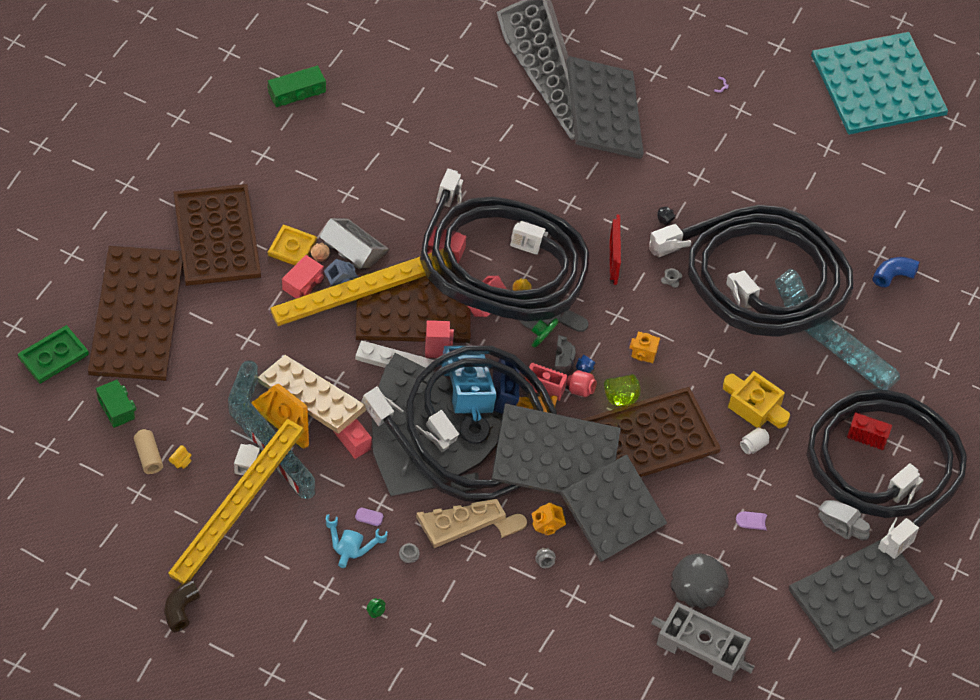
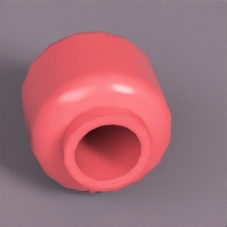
M576 370L572 375L568 376L567 386H569L571 394L588 397L595 392L597 381L594 379L593 374Z

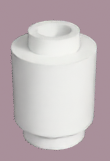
M758 427L742 438L740 446L746 454H754L769 444V434L765 429Z

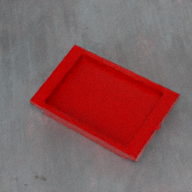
M616 215V219L612 220L609 238L610 280H613V285L618 283L621 266L620 215Z

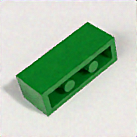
M318 65L268 80V93L275 107L285 106L289 103L326 92V80Z

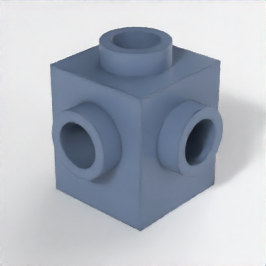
M335 259L324 270L332 286L358 278L355 267L350 262Z

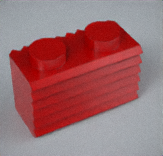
M855 412L847 438H851L855 442H862V444L869 445L870 447H877V449L882 451L887 443L892 425Z

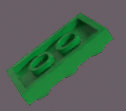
M66 325L18 353V358L38 383L41 384L89 355V352Z

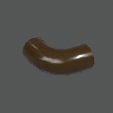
M192 579L172 590L166 599L164 614L172 632L182 631L190 624L185 613V607L190 602L200 598L198 589Z

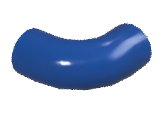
M906 257L890 258L882 262L876 269L872 278L873 282L880 287H888L893 277L897 275L914 279L920 261Z

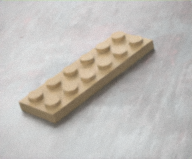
M286 355L257 377L258 382L268 389L276 384L283 386L308 406V415L338 434L366 411L365 404Z

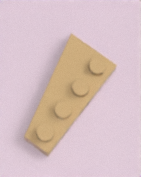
M493 499L472 503L470 506H453V509H435L430 513L418 512L416 517L433 548H436L506 519V514L498 500Z

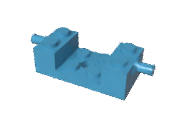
M444 346L443 354L463 346ZM465 354L441 365L443 367L463 358H486L484 354ZM462 367L444 375L451 378L453 385L451 401L455 413H472L474 421L476 419L477 421L481 420L480 413H493L496 391L489 368Z

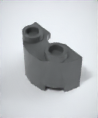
M558 335L554 370L567 374L568 378L574 367L575 346L567 341L566 337Z

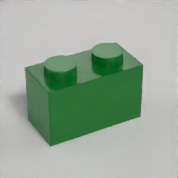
M118 379L96 388L97 399L113 428L135 419L134 411H136V406L133 400L129 401L127 389L124 385H120Z

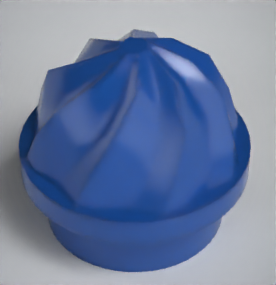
M583 355L581 358H578L576 368L577 370L590 373L594 370L593 367L596 363Z

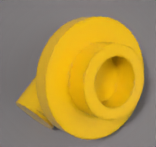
M180 445L169 458V462L174 464L177 469L180 467L184 469L192 461L190 459L192 454L184 446Z

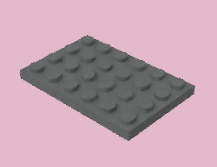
M569 56L566 61L575 144L641 159L644 152L633 71Z
M505 404L491 480L561 495L560 492L616 461L621 428Z
M881 540L789 586V591L833 653L934 601L933 595L902 553L894 559L886 552L883 553L878 549Z

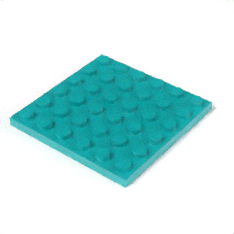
M909 32L812 50L811 56L848 135L944 116L948 113V109Z

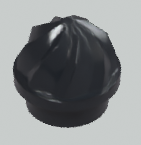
M667 206L659 208L657 213L659 222L665 226L676 217L674 210Z

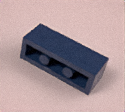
M499 359V363L512 367L519 373V370L511 363ZM493 370V385L496 391L494 411L503 414L505 404L517 405L519 401V385L509 376Z

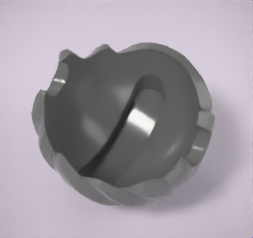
M702 553L684 557L672 572L673 579L670 583L671 589L675 592L678 600L685 601L690 607L698 606L701 609L708 606H716L720 598L725 596V591L729 587L728 575L723 565L712 556Z

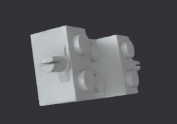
M679 602L675 604L666 622L656 616L651 622L652 625L661 629L656 645L674 654L679 647L713 664L712 673L730 682L735 672L740 668L751 674L755 665L744 661V655L751 641L750 637ZM706 634L710 637V640L702 641L699 636Z

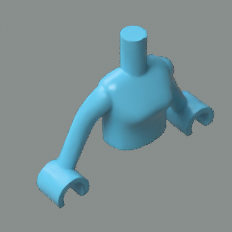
M330 515L326 516V526L331 530L333 548L339 555H342L338 564L341 568H346L349 558L361 557L377 543L387 541L388 532L386 531L384 536H379V529L376 530L375 538L361 549L360 546L364 538L358 532L344 530L339 541L336 529L338 517H336L335 521L330 522Z

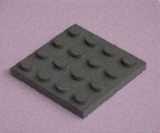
M627 454L560 492L600 562L667 524Z

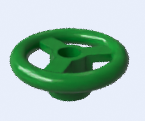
M554 318L548 325L543 320H539L531 329L534 334L538 335L531 346L536 348L555 328L559 320Z

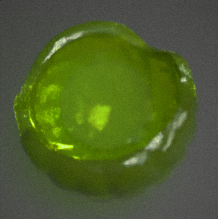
M634 374L606 379L604 382L606 398L614 406L632 405L640 396V383Z

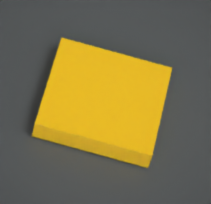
M282 225L268 250V256L296 265L305 255H310L312 247L317 242V236Z

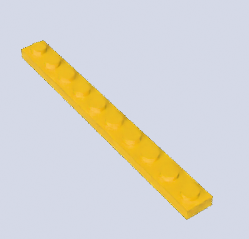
M444 249L439 250L445 265L448 267L443 255ZM429 253L428 256L433 265V268L437 271L435 264L432 260V253ZM420 257L273 306L270 308V311L277 326H281L424 277L426 274L420 262Z
M286 419L168 572L170 577L181 584L192 579L304 433L303 427Z

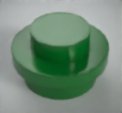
M377 598L372 599L366 608L369 616L372 618L381 616L385 611V601Z

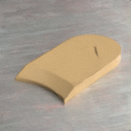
M514 514L494 523V525L500 530L501 538L523 530L527 525V519L521 514Z

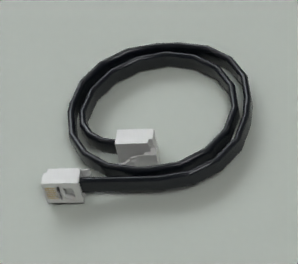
M466 345L445 353L435 359L416 378L406 403L407 430L418 454L392 419L394 413L392 408H395L401 414L404 411L393 403L392 400L386 398L378 387L363 395L361 403L365 404L366 410L378 426L383 423L387 425L420 473L440 492L462 501L498 499L516 491L521 486L510 485L493 493H466L444 484L423 463L421 458L440 477L465 488H494L504 484L492 480H469L451 473L443 468L423 446L416 429L436 444L441 453L447 450L459 436V433L444 412L440 410L435 413L431 404L432 387L442 375L462 367L490 368L509 376L527 393L534 410L543 411V407L534 391L535 388L547 412L557 414L546 388L536 374L516 355L494 346ZM465 354L492 355L511 363L530 381L529 383L514 368L492 359L463 358L439 368L428 381L424 391V408L429 417L426 426L431 433L424 431L418 425L414 426L413 401L420 383L438 366Z
M885 389L856 391L831 405L811 428L806 454L813 476L836 500L858 509L862 514L881 518L896 517L888 534L880 541L878 547L883 553L886 552L894 559L914 542L919 527L952 499L964 481L967 454L959 434L942 416L907 394ZM874 411L902 415L923 426L939 443L945 459L944 477L930 494L912 504L910 503L914 494L921 488L924 480L919 477L918 469L910 463L890 480L888 489L885 492L869 493L854 488L836 471L828 451L829 436L840 422L855 415V412L866 413ZM834 416L825 428L822 438L820 457L825 469L824 472L819 465L814 450L815 438L823 425ZM949 440L959 461L958 477L950 489L937 499L949 483L952 474L953 452L949 445ZM910 494L906 505L890 507L877 505L886 503L891 499L899 503ZM929 506L912 522L906 518L894 529L897 517L912 515Z

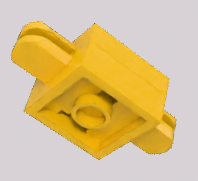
M755 371L745 381L735 374H729L725 377L723 390L731 395L728 405L729 409L756 428H761L766 421H769L779 429L787 426L790 413L781 407L785 394L784 391Z

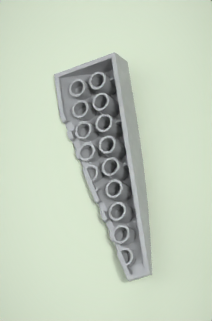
M521 0L498 11L497 15L505 41L559 120L569 138L574 140V125L566 61L568 53L552 1Z

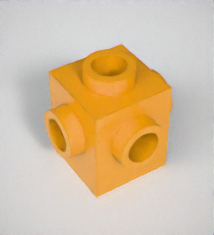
M638 332L636 339L632 338L629 349H632L631 357L639 361L653 363L660 338L649 333Z
M552 503L542 505L538 510L531 513L535 531L545 535H552L566 525L562 507Z

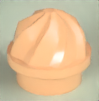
M317 243L312 247L311 255L316 261L323 262L329 257L330 250L324 243Z

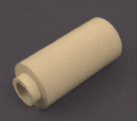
M146 429L139 430L134 436V441L143 470L146 474L157 473L162 470L163 463L153 432Z

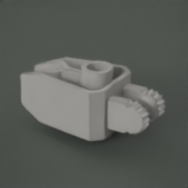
M825 500L819 507L820 513L818 516L824 525L843 538L850 539L851 536H854L862 541L869 539L870 525L861 519V513L858 509L836 500Z

